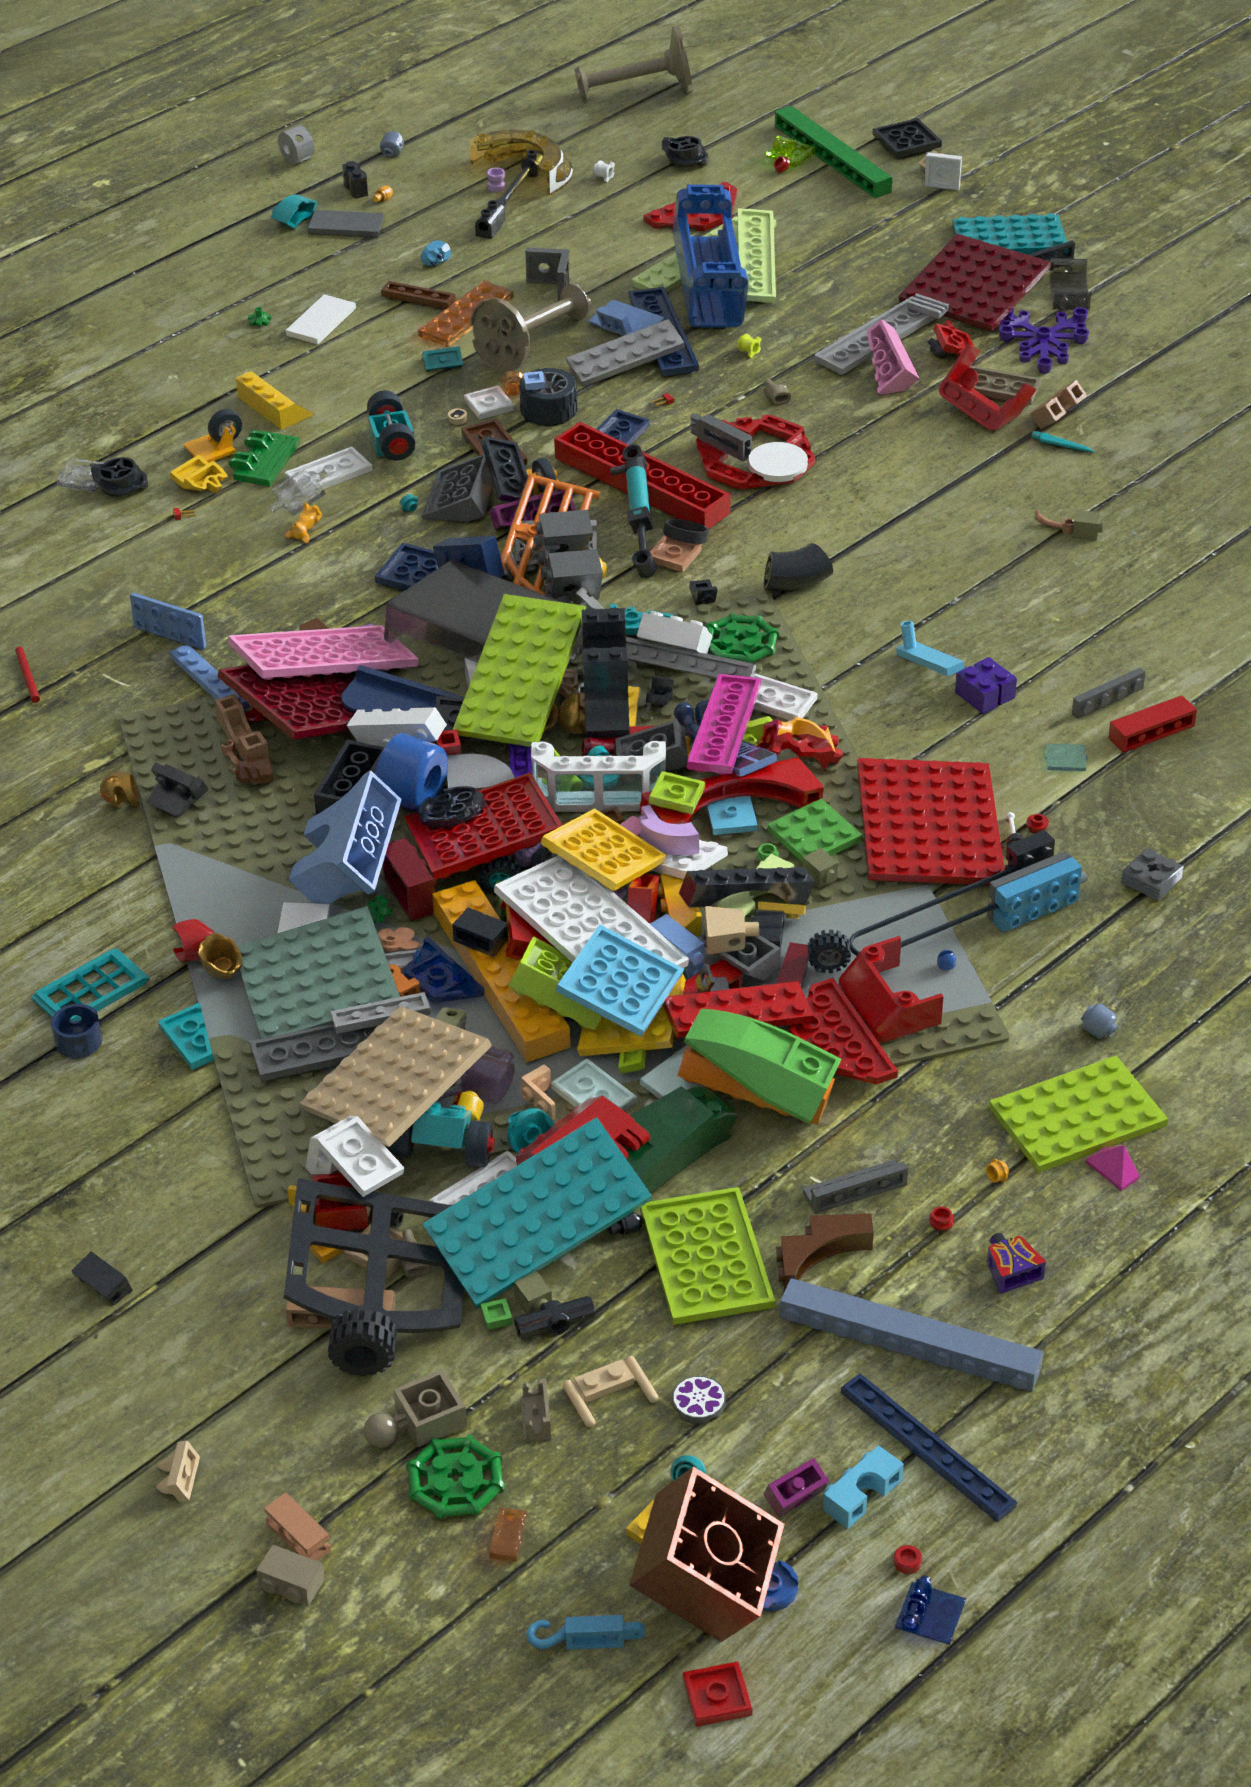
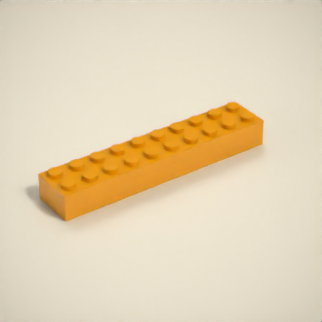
M476 880L432 893L435 917L525 1062L527 1063L570 1048V1027L563 1016L548 1006L537 1004L533 998L527 995L517 994L508 986L521 961L506 957L505 951L509 940L494 957L453 941L452 924L467 907L500 919Z

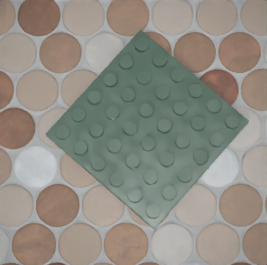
M367 906L237 945L242 956L240 972L261 1039L331 1024L333 1022L330 1011L400 997Z

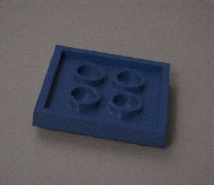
M402 543L375 575V583L431 597L442 583L434 551Z

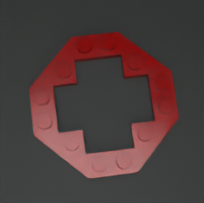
M762 415L761 419L752 420V417L736 418V422L721 420L751 436L761 430L770 435L785 439V443L798 446L806 453L808 458L807 469L804 473L815 464V455L811 451V445L805 436L803 426L773 415ZM699 437L696 438V448L706 476L734 488L746 489L795 483L804 474L801 473L793 477V480L785 482L767 481L756 473H749L723 463L728 458L727 453L699 440Z

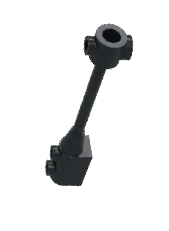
M528 150L526 158L521 163V173L504 195L497 200L488 201V207L481 210V216L475 222V236L492 239L505 223V207L509 198L526 176H539V168L544 162L539 152Z

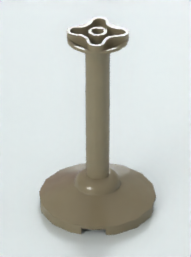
M672 27L670 47L665 51L664 57L585 74L580 66L574 68L581 99L587 98L588 90L591 87L666 70L670 75L676 76L686 94L692 93L689 86L692 85L687 53L683 47L680 27Z
M577 283L566 285L562 289L560 301L524 317L507 301L499 298L486 299L474 308L470 317V326L473 325L475 337L472 340L473 346L481 360L491 369H501L508 372L515 371L526 362L529 355V330L565 314L571 319L582 320L587 316L592 302Z

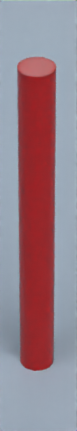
M17 647L15 652L33 703H37L40 701V697L22 647Z

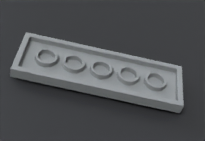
M669 319L567 357V364L582 387L681 350L685 348V343Z

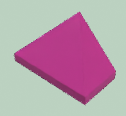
M1124 1145L1104 1147L1088 1157L1085 1162L1120 1191H1123L1139 1180L1140 1177Z

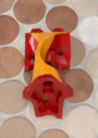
M795 717L787 722L773 720L769 724H765L763 734L756 745L776 753V755L784 749H791L798 756L816 758L817 763L823 769L826 768L829 762L838 764L843 756L842 750L836 748L839 742L838 736L830 734L828 726H818L809 720Z

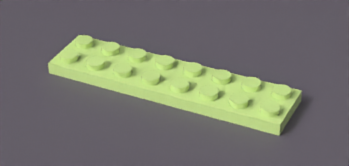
M738 208V253L741 267L746 270L749 282L746 302L775 303L773 211Z

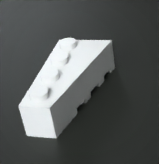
M434 707L410 708L409 711L392 709V711L382 712L381 709H373L372 712L357 710L347 724V727L358 742L385 747L399 733H405L427 742L436 741L447 724Z

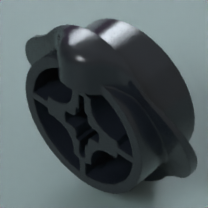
M682 136L677 138L664 137L662 139V150L665 151L671 165L687 167L695 164L701 166L708 164V153L705 151L699 138Z
M118 457L108 460L103 464H93L91 466L92 479L99 484L107 495L123 496L137 489H146L148 487L147 475L141 471L136 462L131 458Z

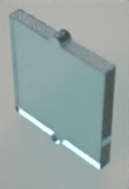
M1046 744L1044 759L1047 760V770L1086 771L1088 756L1085 755V745Z

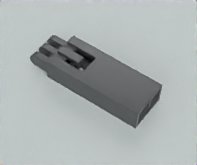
M691 414V434L742 462L749 458L752 452L751 435L709 414L703 417L698 414Z

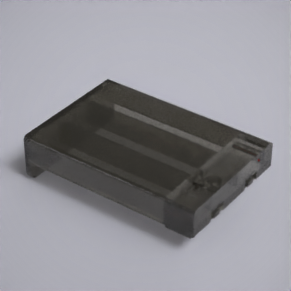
M450 560L387 603L384 640L392 643L406 634L478 663L504 594L555 602L561 601ZM582 626L569 662L583 653Z

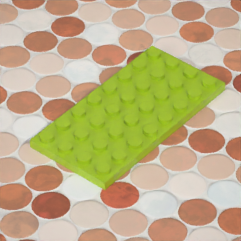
M504 594L453 730L457 729L460 736L532 747V742H540L582 626V610L586 609V606Z

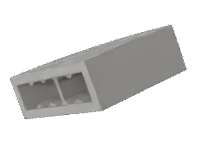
M481 754L447 755L448 788L471 786L476 791L514 778L511 769L494 757Z

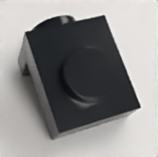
M710 579L690 581L689 589L695 605L710 604L716 601L718 589L716 586H712Z
M654 676L652 678L651 690L646 694V702L652 703L654 707H664V705H667L672 700L674 680Z

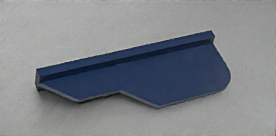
M360 665L357 668L355 679L342 693L341 702L346 709L355 713L357 710L372 712L373 709H381L382 712L392 711V709L409 711L410 708H434L436 696L465 697Z

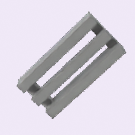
M917 293L915 297L911 298V301L907 302L908 309L938 319L948 311L949 307L947 303Z

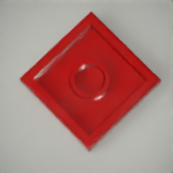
M739 1661L682 1672L683 1683L696 1727L753 1716L752 1705Z

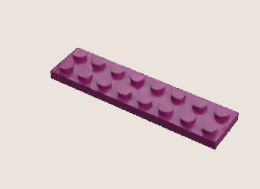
M718 674L687 761V769L697 772H716L722 775L732 773L761 687V678Z

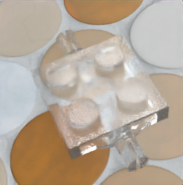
M303 468L273 488L272 492L278 501L268 506L271 512L274 513L284 507L295 516L303 510L304 503L311 505L326 495L319 482L328 477L327 472L323 469L314 476Z

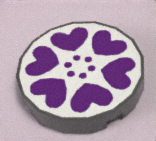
M692 1376L676 1385L673 1391V1408L683 1420L693 1424H705L710 1422V1419L718 1418L724 1411L725 1391L722 1385L712 1378Z

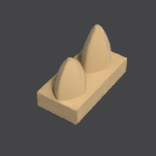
M187 1440L177 1442L175 1453L169 1455L157 1465L161 1470L170 1472L156 1486L157 1489L165 1494H173L179 1502L190 1500L200 1459L198 1453Z

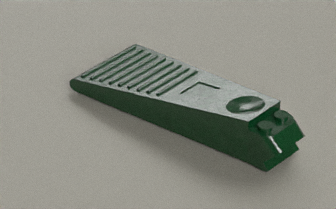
M681 1086L630 1115L638 1125L649 1133L650 1140L640 1146L636 1151L629 1149L624 1144L620 1145L627 1150L629 1155L626 1158L651 1194L708 1151L730 1139L732 1135L728 1132L737 1119V1112L732 1105L710 1089L696 1086L686 1090ZM567 1252L566 1254H564L563 1256L559 1257L558 1259H556L555 1261H553V1262H551V1263H556L558 1260H560L561 1258H563V1257H564L565 1255H567L569 1252Z

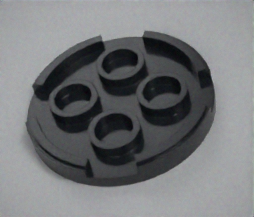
M451 787L444 789L443 794L432 799L431 797L426 798L418 808V816L420 822L427 827H450L476 816L483 809L485 800L483 794L476 791L474 787Z

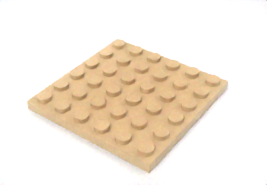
M400 1006L391 1013L388 1019L377 1026L374 1032L365 1041H362L348 1057L344 1058L337 1068L326 1075L323 1081L306 1095L300 1102V1105L305 1111L335 1124L350 1115L358 1116L371 1130L370 1134L382 1144L390 1147L492 1044L488 1038Z

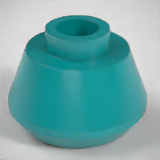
M691 1455L678 1457L673 1461L670 1468L672 1481L679 1478L692 1467L706 1474V1467L703 1461Z

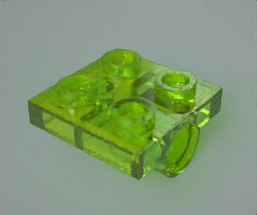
M778 135L773 141L772 148L767 151V158L775 161L779 156L787 157L790 160L789 167L795 168L815 154V147Z

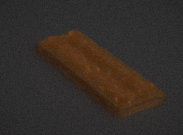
M483 281L418 329V336L449 347L473 329V325L470 326V317L474 308L479 303L492 298H499L508 302L514 298L513 291L492 284L489 281Z

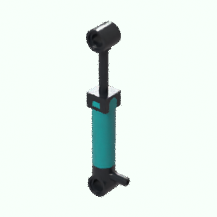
M632 444L623 450L622 455L625 464L610 468V473L614 476L626 472L629 499L628 522L634 534L638 533L639 550L633 554L632 562L639 576L647 578L657 571V565L651 552L647 550L646 531L653 529L645 468L647 461L641 447Z

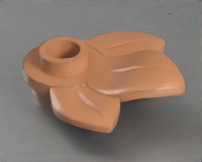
M400 927L395 931L384 928L378 932L384 953L399 952V949L409 951L420 947V943L412 940L415 936V931L411 928Z

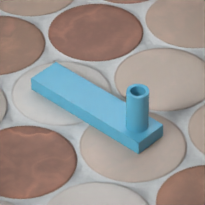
M912 621L901 623L903 645L896 647L898 656L946 676L965 669L964 661L916 642Z

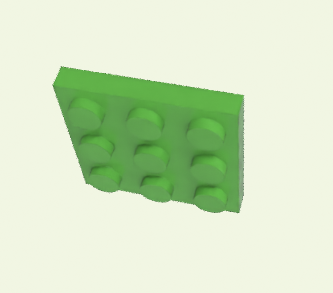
M819 799L767 824V831L802 863L804 856L820 848L830 856H833L862 842V834L823 799Z

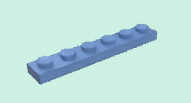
M189 645L180 646L178 649L170 651L171 659L215 700L235 694L243 709L250 707V703L217 677L218 671Z

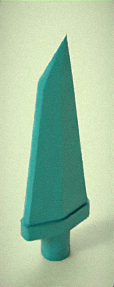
M1033 431L1031 438L1037 439L1039 442L1096 453L1088 446L1050 435L1046 432Z

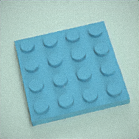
M599 924L558 983L556 992L642 1037L682 976L684 969Z

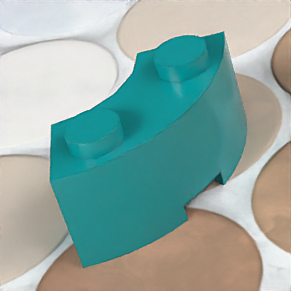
M293 194L284 198L273 208L270 218L280 224L296 229L303 219L312 218L318 202Z

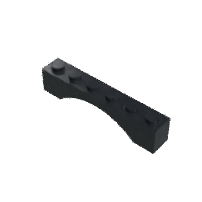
M805 867L687 871L679 895L689 908L711 906L730 895L746 891L773 893L782 898L787 904L807 903L815 880Z

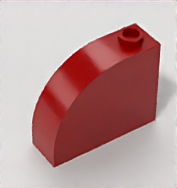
M643 874L634 879L629 886L628 906L650 924L656 920L659 876Z

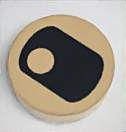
M463 409L450 410L448 412L449 423L453 425L464 424L467 421V412Z

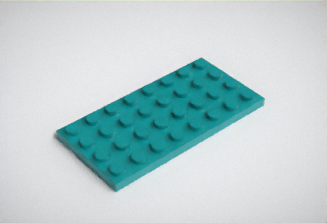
M596 1117L424 1222L423 1227L476 1308H479L480 1304L492 1300L513 1287L515 1281L542 1269L653 1199L646 1186Z

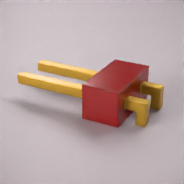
M666 393L663 394V398L654 400L652 403L664 400L656 403L655 406L663 403L670 405L676 401V398Z

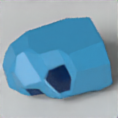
M433 241L422 251L421 262L427 266H436L450 258L451 249L443 241Z

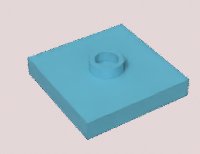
M750 796L726 798L706 805L713 835L757 831L758 825Z

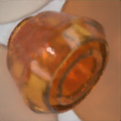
M509 371L502 376L501 384L507 394L513 396L520 394L519 384L523 378L522 373Z

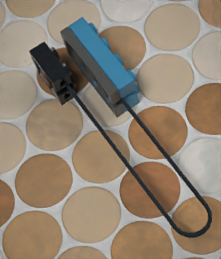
M1043 830L1007 845L1006 860L1008 865L1005 866L1004 871L855 932L849 939L850 950L856 956L860 953V951L854 948L852 943L861 935L987 883H990L989 897L992 899L988 906L901 942V948L986 912L987 917L1003 933L1079 900L1080 884L1086 882L1088 876L1082 871V866L1067 851L1054 856L1055 840Z

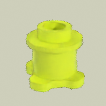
M744 334L737 342L739 351L748 352V357L752 358L761 350V338L756 337V339H753L749 334Z

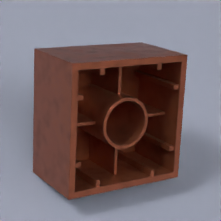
M692 1467L655 1495L629 1586L722 1642L761 1616L784 1523L695 1467Z

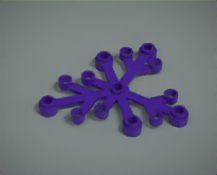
M1081 307L1075 308L1073 310V317L1067 319L1065 312L1056 313L1057 325L1051 328L1046 326L1037 328L1028 323L1030 312L1020 311L1019 317L1013 314V308L1001 321L999 328V337L1004 342L1011 341V338H1030L1020 342L1019 350L1021 353L1019 360L1023 363H1028L1031 361V356L1040 352V358L1037 360V369L1040 373L1047 374L1052 369L1053 363L1052 359L1048 358V352L1056 356L1057 362L1060 364H1066L1069 360V355L1067 354L1068 344L1058 339L1075 340L1077 344H1084L1088 340L1089 330L1086 329L1085 324L1088 310ZM1014 328H1024L1029 332L1014 331ZM1063 329H1071V330H1074V333H1057V332H1059V331H1061V330H1063ZM1040 342V344H1038L1037 346L1031 348L1032 345H1034V344ZM1048 342L1056 346L1057 349L1049 345Z

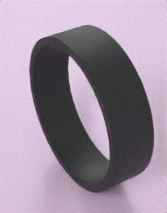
M668 519L665 521L663 534L680 542L704 544L707 542L709 529L702 524L688 520Z

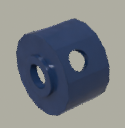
M85 1004L68 1005L58 1010L52 1017L51 1027L54 1044L57 1051L62 1055L70 1058H81L94 1053L101 1046L103 1036L98 1013L91 1006ZM74 1015L81 1017L79 1021H71L70 1019Z

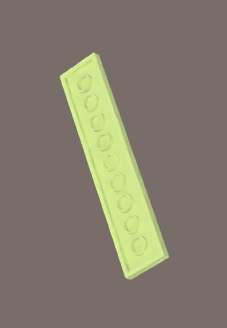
M736 216V217H734V218L732 219V224H733L735 239H736L737 248H738V232H737V216ZM723 224L704 236L717 237L718 230H723ZM676 252L632 278L631 285L640 290L664 287L667 293L681 285Z

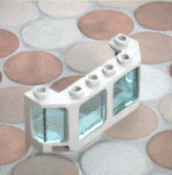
M651 741L645 744L643 756L554 757V748L551 744L547 742H532L531 760L533 777L554 812H589L593 809L601 811L617 806L619 811H639L641 794L652 791L661 772H666V741Z

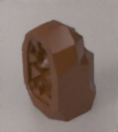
M268 757L246 759L236 767V779L242 783L267 785L273 782V773Z

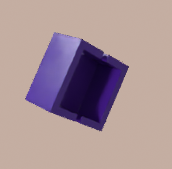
M987 657L975 663L974 667L969 666L956 673L955 693L980 713L984 714L996 708L998 704L1002 705L1015 698L1017 678L993 659Z

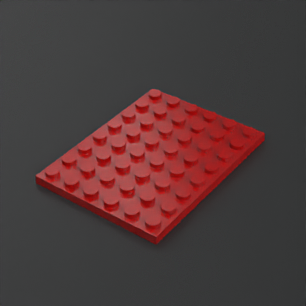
M858 758L857 771L868 880L973 884L1005 870L989 763Z

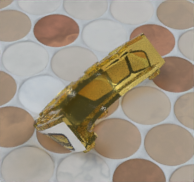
M497 130L479 133L476 137L470 139L472 165H475L484 158L497 162L501 159L512 157L513 153H523V156H527L528 150L539 152L543 157L539 164V170L547 173L548 196H552L564 188L571 180L573 166L568 157L552 139L546 135L536 133L534 130Z

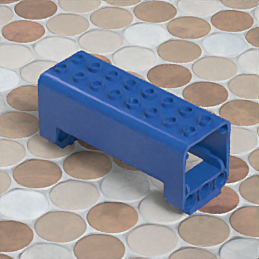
M687 184V187L679 190L676 196L673 238L689 324L693 327H739L744 321L749 282L746 270L741 267L731 219L733 207L731 195L728 190L723 188V185ZM687 213L721 214L723 230H718L717 237L691 236Z

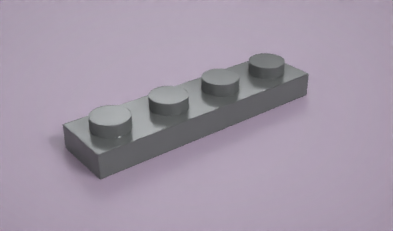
M1138 668L1074 697L1072 715L1078 719L1144 689L1146 672Z

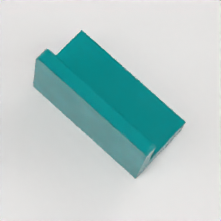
M460 346L423 351L421 355L422 360H424L425 371L463 366Z

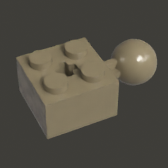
M443 1369L393 1389L395 1410L398 1415L392 1417L387 1413L373 1414L365 1422L364 1436L372 1446L384 1448L396 1440L398 1431L407 1428L417 1447L430 1443V1440L433 1438L439 1439L466 1428V1407Z

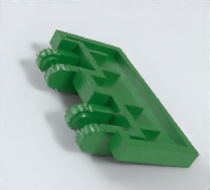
M252 430L249 433V437H246L244 440V445L250 451L248 453L237 451L228 462L230 468L235 470L233 473L234 480L270 487L299 446V437Z

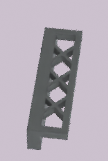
M891 1160L804 1187L803 1194L814 1213L817 1214L906 1186L908 1167L904 1161L896 1163L895 1160Z

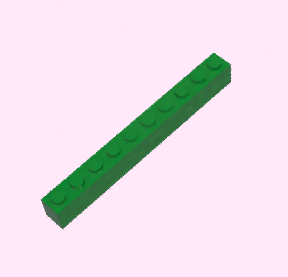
M789 106L775 111V127L873 198L892 192V176L799 110Z

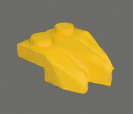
M200 455L170 472V478L183 489L201 492L205 489L214 493L219 492L222 488L219 481H223L228 477L214 461L208 463Z

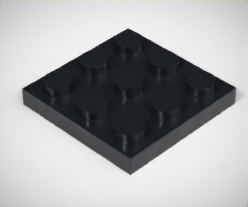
M919 118L874 128L872 133L896 158H903L907 155L919 154L923 151H932L942 147V140Z

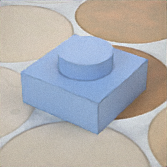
M542 371L523 373L526 390L545 388Z

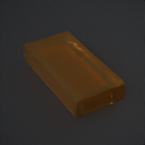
M499 1507L489 1551L490 1559L517 1562L527 1519V1511Z

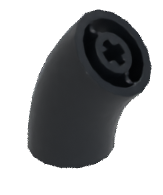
M814 543L789 552L771 551L765 567L764 590L792 591L810 587L833 575V565L824 550Z

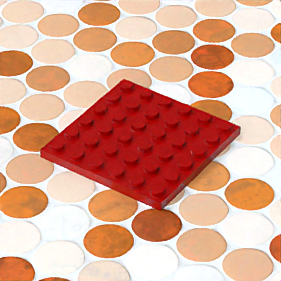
M531 772L479 790L478 792L483 794L485 800L483 809L473 818L458 825L444 828L427 827L420 822L418 812L404 817L434 880L447 878L458 871L470 870L473 866L481 863H490L495 858L512 855L523 848L535 847L542 841L544 835L563 826Z

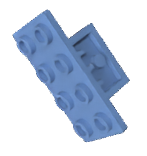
M611 300L604 307H599L589 322L591 325L625 336L662 322L664 317L616 300Z
M136 593L130 595L135 628L202 650L206 648L202 614Z

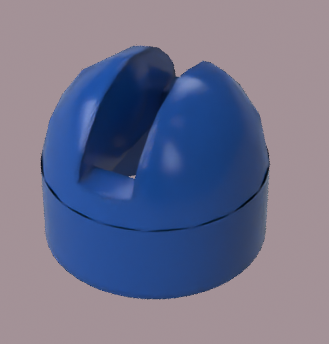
M945 949L939 953L937 966L940 969L951 970L956 966V956L953 951Z

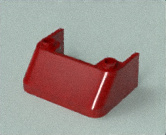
M967 344L941 383L939 393L944 399L987 429L997 431L1021 414L1037 389L1023 383L1013 399L1007 400L1002 407L998 406L974 389L978 381V374L971 368V365L981 351Z
M900 936L864 947L839 977L838 982L839 987L879 1042H887L942 1024L944 998L942 993L919 1000L915 993L907 990L893 993L880 975V972L900 966Z

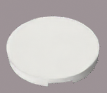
M771 442L762 444L753 449L749 455V469L751 472L764 477V480L772 482L793 480V477L804 473L808 465L806 453L798 446L790 443Z

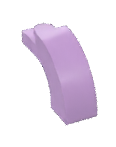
M650 805L641 807L642 816L639 817L641 839L666 854L692 855L700 853L699 834L691 822L685 824L666 823L657 817Z

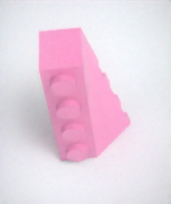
M880 319L867 331L870 351L873 352L872 363L876 368L875 380L879 386L877 392L879 395L905 391L919 377L895 329Z

